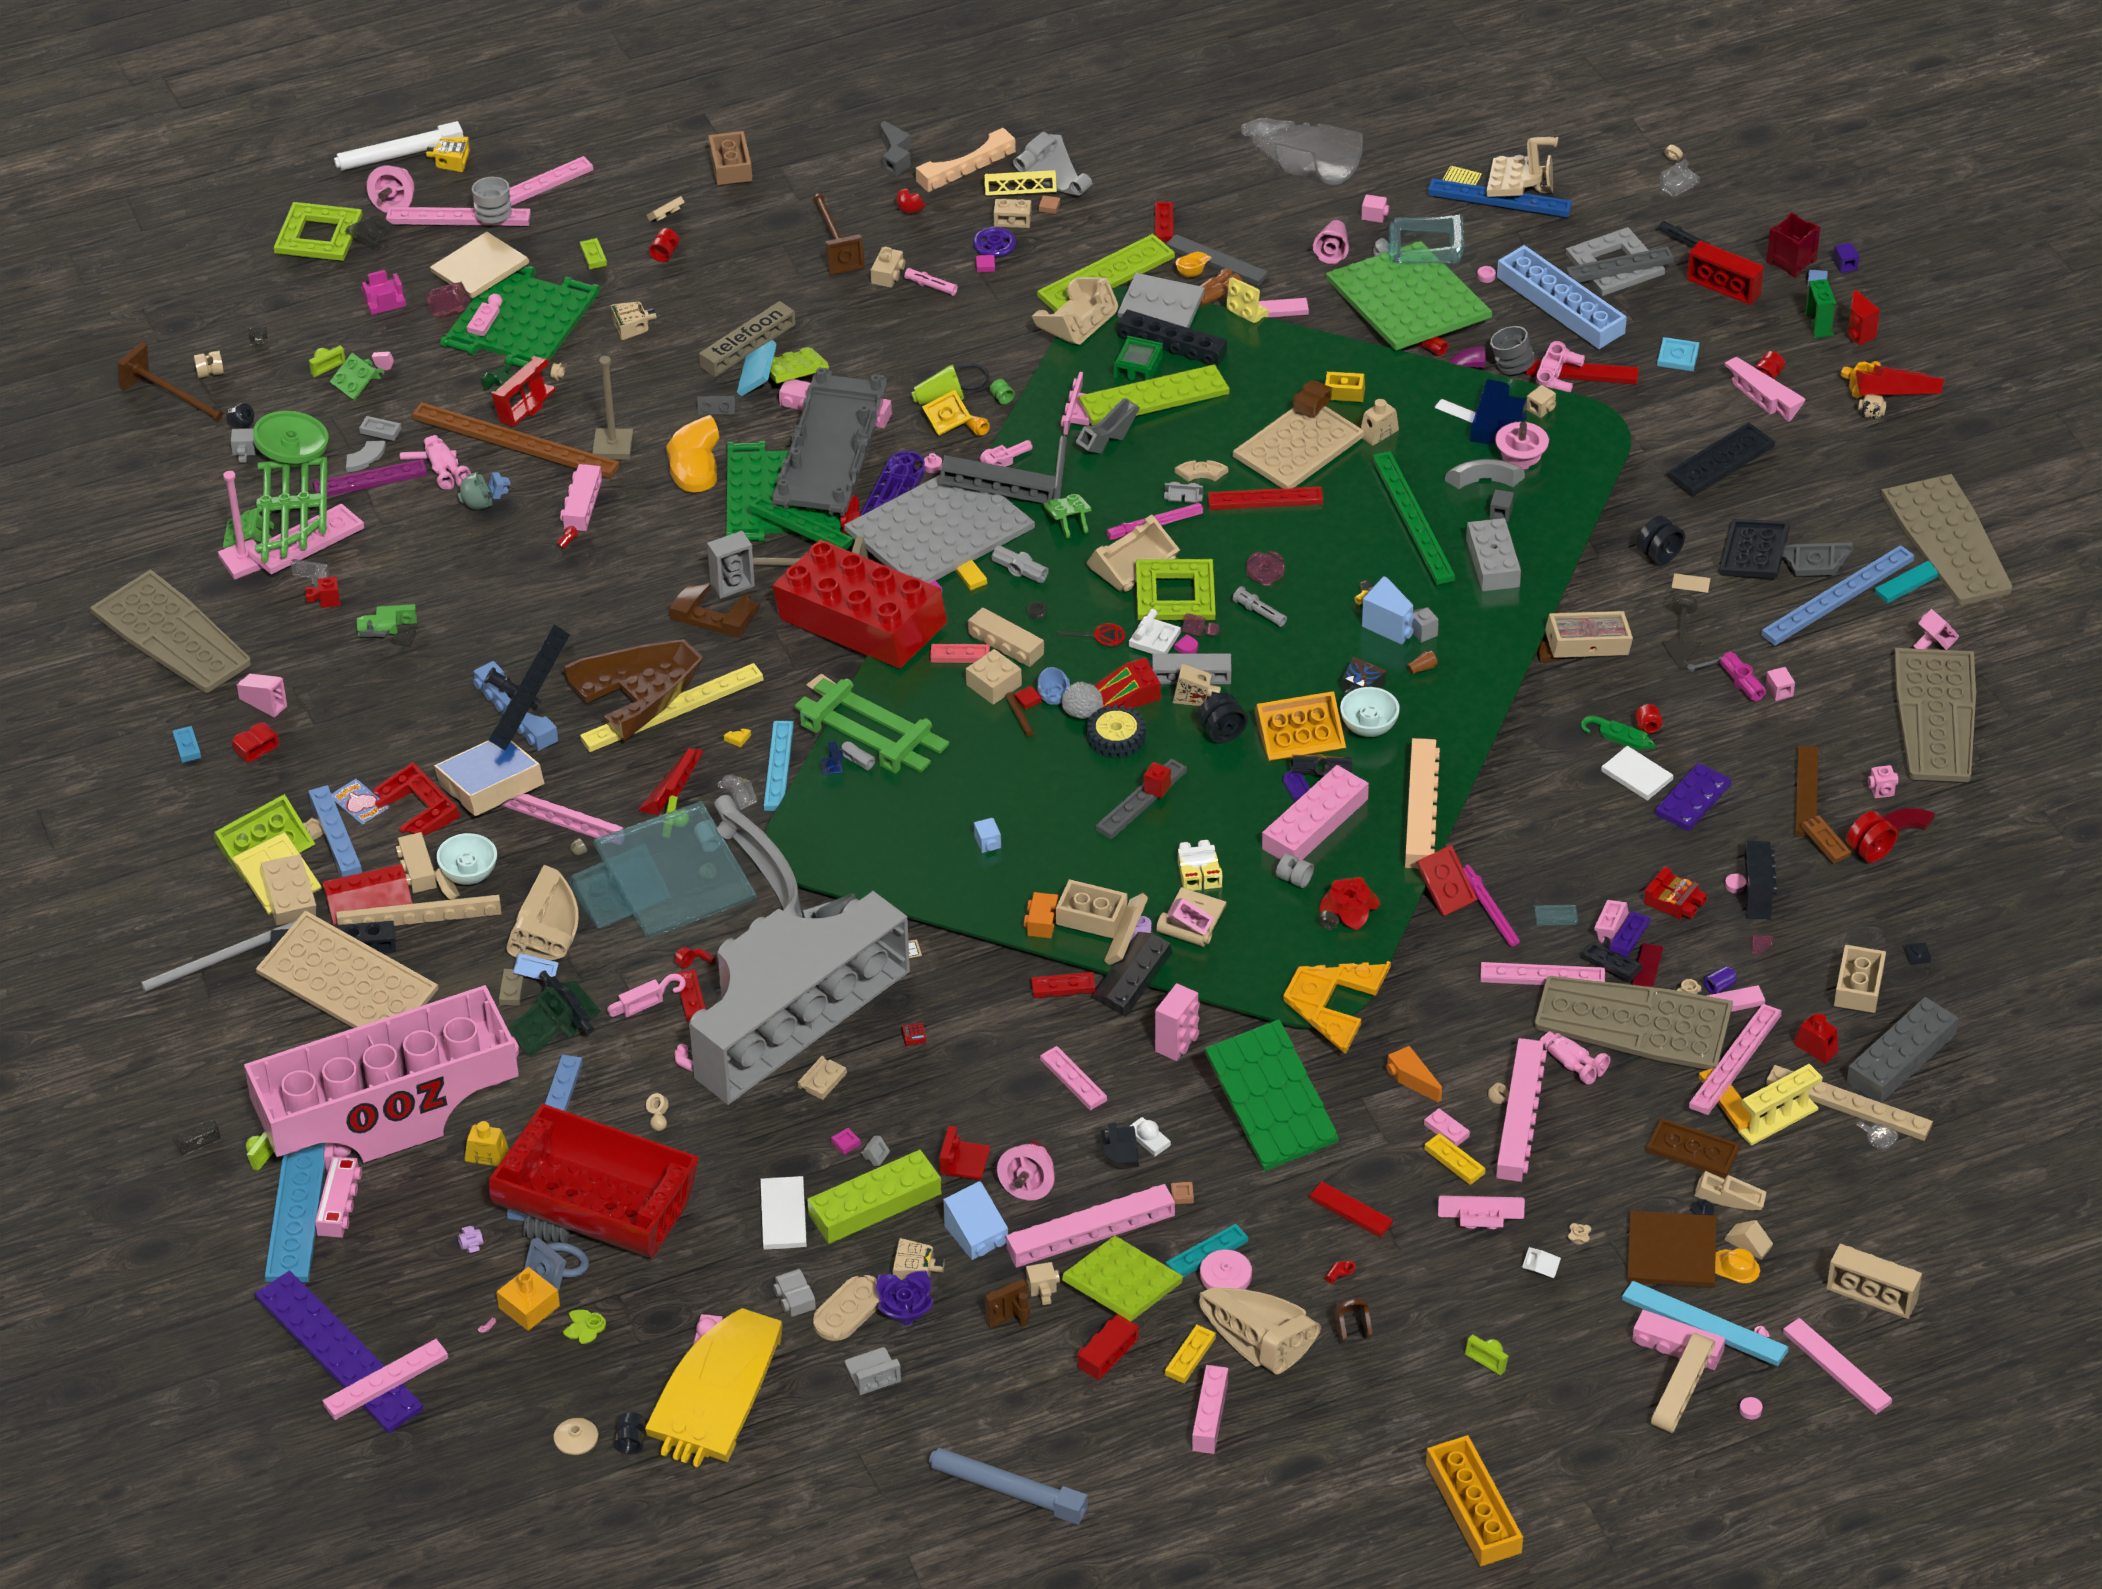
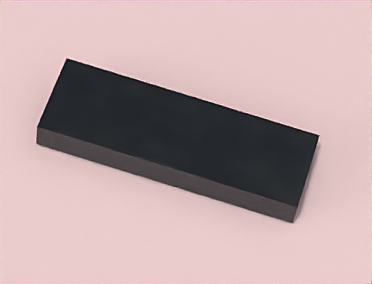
M1592 942L1581 952L1582 959L1605 968V970L1628 981L1633 980L1643 970L1642 964L1609 951L1608 948Z

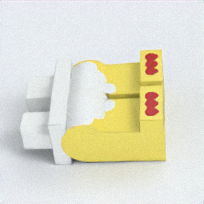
M1201 840L1198 842V847H1191L1188 842L1180 843L1178 865L1183 888L1191 891L1202 890V883L1204 889L1222 887V871L1219 868L1214 845H1210L1209 840ZM1207 878L1217 879L1213 883L1207 882ZM1196 880L1197 883L1188 885L1187 881Z

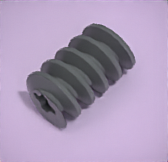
M527 1215L523 1235L524 1237L528 1236L529 1239H534L536 1236L540 1240L544 1237L546 1242L552 1239L554 1243L560 1240L561 1243H567L570 1230Z

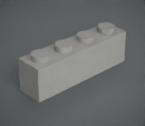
M1153 654V671L1161 684H1177L1182 664L1210 673L1212 675L1210 684H1231V654Z

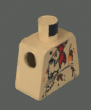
M1182 664L1173 703L1201 706L1207 696L1210 697L1220 693L1221 687L1210 685L1212 676L1210 673Z

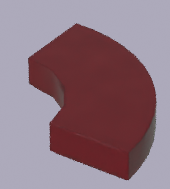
M1905 808L1887 814L1884 819L1895 826L1898 833L1906 828L1925 830L1935 818V813L1924 809Z

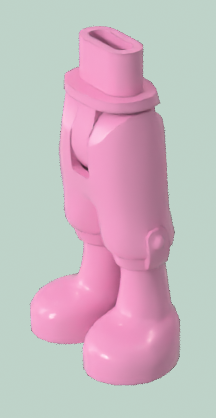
M437 435L424 439L425 450L432 464V469L435 473L439 474L437 477L438 485L442 489L450 490L454 487L455 480L456 484L460 486L462 480L471 474L469 468L466 466L458 467V459L454 457L444 441L439 439Z
M1549 1031L1540 1039V1041H1544L1545 1049L1567 1069L1576 1071L1580 1075L1581 1081L1585 1084L1595 1082L1596 1075L1601 1077L1609 1066L1610 1056L1601 1053L1594 1059L1589 1056V1052L1585 1048L1561 1036L1559 1033L1554 1034Z

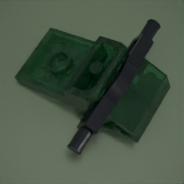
M547 971L540 972L539 977L545 982V990L535 997L539 1002L507 1028L530 1057L562 1031L569 1038L581 1028L587 1034L594 1031V1027L589 1021L598 1015L601 1010L576 981L561 983L555 976L550 977Z

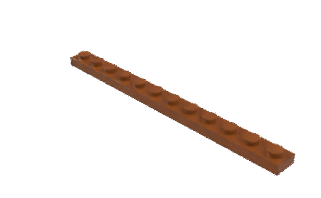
M421 402L412 413L414 420L576 469L579 464L601 466L602 476L609 479L613 477L619 468L618 461Z

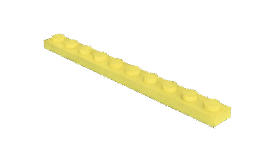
M753 663L680 693L666 709L635 733L763 681V674ZM607 724L580 735L582 743L589 752L622 739Z

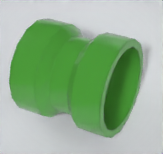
M998 379L990 386V392L1001 404H1008L1013 400L1015 392L1004 379Z

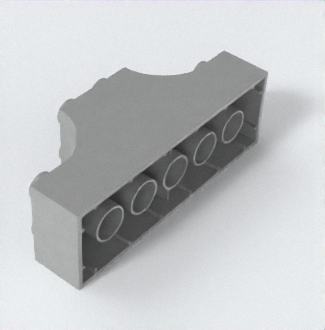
M872 891L861 900L854 899L850 901L844 908L843 913L826 918H801L777 909L766 918H757L750 925L749 930L737 939L731 938L726 940L720 946L717 953L722 1000L708 1010L701 1009L697 1011L689 1023L694 1078L729 1105L910 972L907 916Z

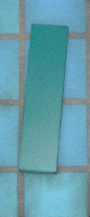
M1927 561L1876 587L1874 593L1888 604L1937 578L1938 572L1930 561Z
M1234 1224L1166 1261V1266L1185 1277L1200 1269L1202 1261L1209 1254L1218 1250H1234L1247 1243L1248 1236L1237 1224Z

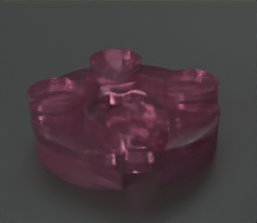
M1261 551L1256 552L1247 560V575L1263 585H1271L1272 582L1280 579L1285 573L1284 560L1282 556L1275 552L1267 551V554H1261Z

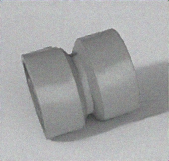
M1286 853L1277 866L1276 876L1285 881L1291 880L1292 884L1304 888L1313 875L1314 865L1305 860L1299 861L1298 857Z

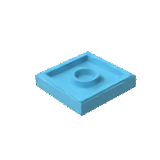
M1663 337L1657 366L1694 371L1700 343Z

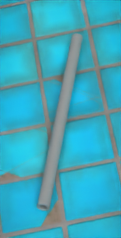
M297 920L273 930L290 929ZM271 930L141 982L142 988L146 992L271 941Z

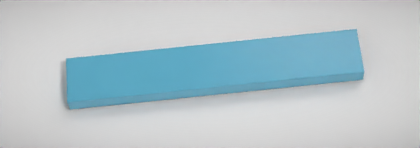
M774 721L764 811H776L786 794L794 727L793 721Z

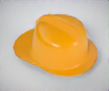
M1737 1248L1716 1252L1715 1274L1739 1283H1751L1759 1277V1264L1750 1251Z

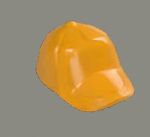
M1193 252L1176 260L1177 270L1186 278L1199 276L1203 272L1205 264L1212 257L1202 252Z

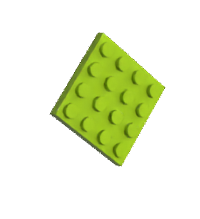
M1114 1235L1064 1272L1062 1280L1127 1320L1132 1321L1180 1285L1183 1276Z

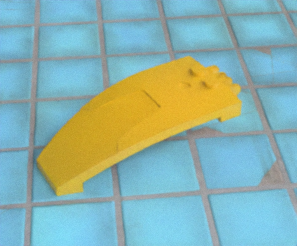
M741 1308L717 1323L693 1345L669 1379L645 1427L647 1436L665 1441L661 1455L667 1456L671 1447L674 1446L676 1449L673 1453V1459L679 1460L681 1457V1461L687 1463L691 1454L695 1453L693 1465L696 1467L700 1466L704 1457L708 1458L709 1456L725 1462L729 1461L737 1444L736 1439L760 1390L777 1344L780 1345L782 1321Z

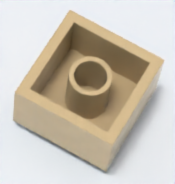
M994 649L966 668V685L994 705L1004 698L1007 693L1013 692L1022 685L1021 668Z

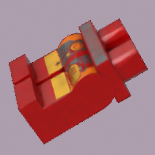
M1664 867L1645 889L1644 896L1645 905L1669 915H1675V918L1679 920L1683 916L1692 919L1697 912V906L1693 904L1703 906L1707 901V894L1699 890V883L1682 879L1672 874V869Z

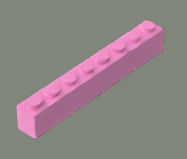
M1518 1039L1497 1165L1498 1179L1522 1182L1523 1173L1527 1174L1529 1161H1525L1526 1157L1530 1158L1531 1145H1528V1141H1533L1534 1129H1531V1125L1535 1126L1537 1113H1533V1110H1538L1539 1097H1536V1094H1540L1542 1082L1538 1080L1543 1078L1544 1066H1541V1062L1545 1063L1547 1050H1543L1544 1041Z
M1165 1184L1154 1186L1120 1199H1114L1110 1202L1006 1235L1007 1251L1017 1268L1175 1216V1202Z

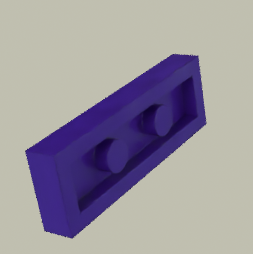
M1631 911L1612 940L1609 951L1628 957L1649 926L1651 918Z

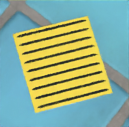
M1450 166L1443 180L1476 185L1482 173Z

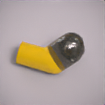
M1369 580L1362 581L1359 584V587H1362V593L1354 598L1358 605L1363 603V598L1373 588V584Z

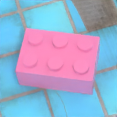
M1176 983L1155 1010V1052L1177 1061L1181 1055L1186 1054L1191 1042L1196 1041L1199 1035L1198 1009L1200 1003L1198 1002V992Z

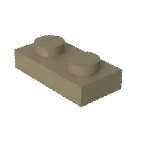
M504 969L499 996L500 1005H520L525 976L513 973L514 969Z

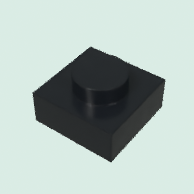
M1926 942L1905 945V952L1910 965L1930 963L1931 955Z

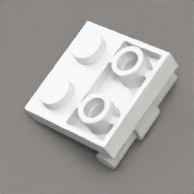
M1151 609L1148 615L1143 617L1137 630L1129 640V647L1151 654H1167L1181 633V627L1154 619L1158 613L1155 609Z

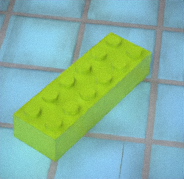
M918 1150L808 1198L809 1217L828 1244L941 1195V1177L923 1152Z

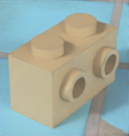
M995 199L994 227L1030 228L1031 200Z

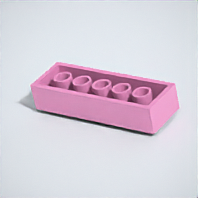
M1336 765L1262 832V849L1280 860L1286 853L1298 857L1299 861L1303 860L1368 800L1369 783Z

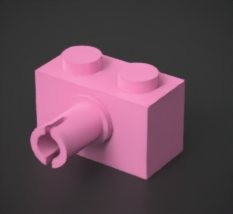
M1931 609L1922 616L1918 623L1925 630V634L1913 646L1916 649H1927L1933 642H1937L1945 650H1948L1960 636L1942 617Z

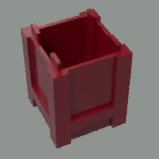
M1790 212L1787 218L1777 226H1773L1769 231L1766 263L1771 266L1774 265L1796 278L1809 264L1817 261L1821 227L1812 222H1807L1798 217L1797 214Z

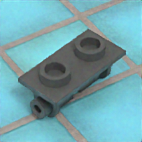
M697 396L698 415L735 414L734 396Z

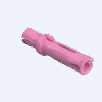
M907 268L904 275L905 279L917 282L920 286L925 285L952 296L956 294L958 289L956 284L930 276L924 271L921 273Z

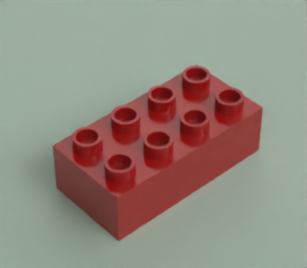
M822 540L812 545L810 550L794 565L790 566L786 573L773 584L781 620L899 669L947 623L941 589L939 587Z

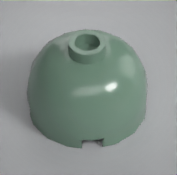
M478 471L469 474L462 480L460 493H458L462 504L466 503L473 510H482L493 505L492 497L488 499L487 496L490 492L487 483L481 474L478 475Z

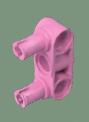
M1555 341L1551 343L1546 355L1542 359L1537 373L1536 384L1571 393L1573 383L1558 379L1563 363L1566 364L1567 362L1582 367L1585 355L1571 352L1562 342Z

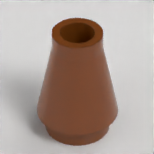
M1425 651L1411 663L1407 664L1413 675L1418 672L1434 669L1438 661L1432 651Z

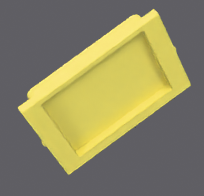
M285 832L232 858V861L268 915L272 911L261 877V862L299 854ZM303 860L311 890L314 893L322 889V887Z

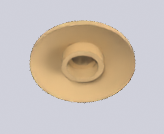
M583 1418L568 1419L562 1422L554 1432L556 1447L569 1455L584 1454L590 1451L598 1441L596 1426Z

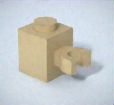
M1052 1262L1026 1266L1027 1283L1031 1296L1041 1295L1043 1305L1051 1304V1293L1057 1292L1056 1283H1060L1058 1270H1054Z

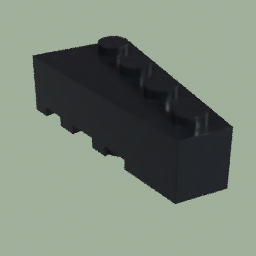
M1746 841L1744 857L1746 919L1771 920L1773 895H1777L1774 861L1775 851L1771 850V844L1768 841Z

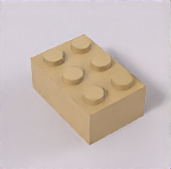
M301 854L261 862V877L276 926L298 920L305 910L316 916V903Z
M1069 879L1056 907V925L1114 939L1127 908V893Z
M1845 945L1834 1006L1871 1013L1876 1012L1886 951Z

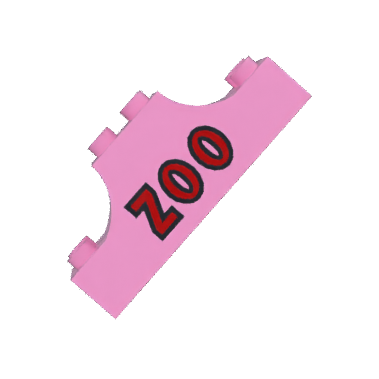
M486 985L244 1064L250 1099L276 1157L294 1153L318 1143L330 1142L344 1144L355 1149L360 1154L363 1163L383 1158L388 1154L415 1145H421L427 1141L444 1136L443 1130L446 1120L462 1100L476 1090L497 1085L519 1076L515 1043Z

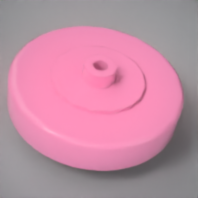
M1218 1250L1206 1256L1202 1261L1200 1279L1206 1289L1214 1287L1246 1289L1252 1279V1266L1250 1261L1237 1251Z

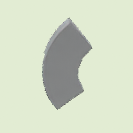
M367 441L365 447L360 451L347 454V472L365 469L369 467L370 463L375 460L378 461L385 451L386 442Z

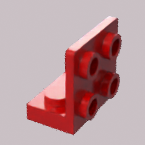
M948 1126L939 1157L940 1174L982 1180L990 1146L960 1141V1136H957V1127Z

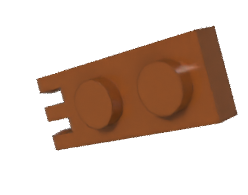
M1819 815L1801 824L1805 832L1833 864L1850 856L1851 851Z

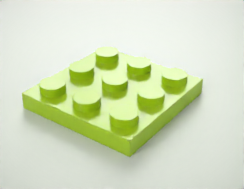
M806 347L800 349L799 352H786L783 356L773 357L769 376L776 383L814 374L819 367L829 368L828 362L815 350Z

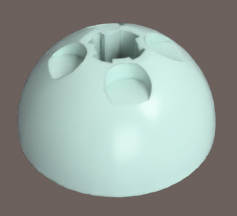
M1363 687L1349 692L1343 698L1340 707L1341 716L1346 726L1352 732L1363 737H1376L1386 733L1393 727L1399 715L1397 699L1388 691L1376 687Z
M465 833L450 837L440 845L437 851V862L442 873L449 880L462 885H472L483 881L491 874L497 860L495 845L486 837L478 834Z

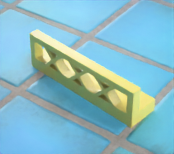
M1056 170L985 174L986 196L1057 192ZM1052 180L1053 188L1045 189L1041 185L1043 181ZM1034 181L1036 183L1033 189H1026L1023 186L1025 182ZM1016 182L1019 185L1015 190H1009L1005 187L1007 183ZM998 183L1001 185L997 191L989 192V184Z

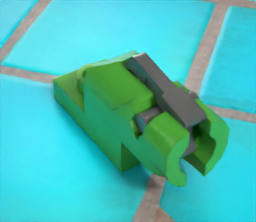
M415 604L377 607L376 615L358 617V637H385L387 634H398V625L417 623Z

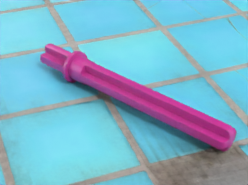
M1196 503L1158 514L1154 517L1160 525H1165L1202 514L1203 507L1201 503ZM1145 518L1127 524L1124 522L1120 526L1107 529L1109 540L1126 536L1136 526L1143 525Z
M1468 864L1465 865L1463 870L1474 893L1511 947H1515L1520 942L1519 938L1482 884V878L1476 875Z

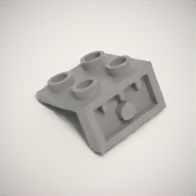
M885 1347L845 1360V1366L860 1395L901 1382L900 1364L897 1359L891 1360Z

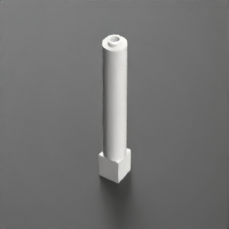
M458 121L438 126V130L336 154L337 158H334L336 168L344 171L426 151L427 147H437L440 138L463 137V131Z

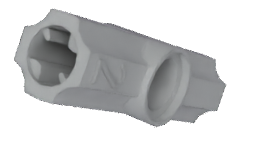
M999 545L994 549L992 560L1007 567L1012 575L1016 577L1024 575L1039 583H1043L1046 580L1048 568L1032 561V558L1027 553L1020 552L1017 554Z

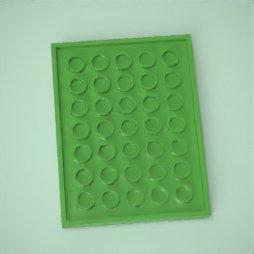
M1421 241L1326 273V280L1395 350L1492 318V311Z

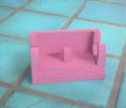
M1607 900L1595 925V931H1597L1598 939L1601 943L1604 942V936L1610 939L1611 944L1628 918L1627 902Z

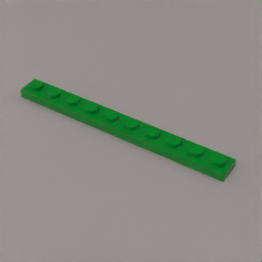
M1391 451L1373 455V462L1436 585L1455 581V575Z

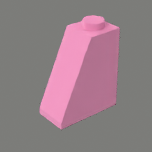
M249 674L237 684L240 700L274 718L287 707L284 683L281 677Z

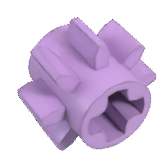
M472 1226L462 1228L463 1233L458 1235L461 1249H467L469 1253L479 1251L478 1246L483 1244L480 1229L474 1230Z

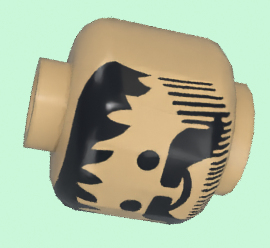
M1868 394L1864 397V400L1860 399L1858 410L1862 411V417L1879 420L1885 414L1887 402L1884 401L1882 396Z

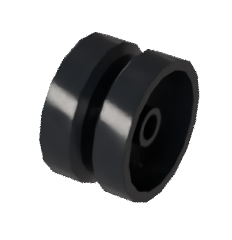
M1660 515L1652 518L1644 525L1638 535L1636 545L1642 553L1648 555L1655 563L1663 565L1672 561L1678 555L1684 545L1686 535L1681 528Z
M1227 692L1210 696L1203 702L1197 713L1198 722L1206 730L1210 738L1217 743H1226L1235 739L1244 731L1248 723L1246 712L1233 695Z

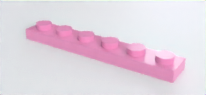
M435 1339L324 1399L323 1406L332 1418L336 1420L447 1360L448 1353L439 1341Z

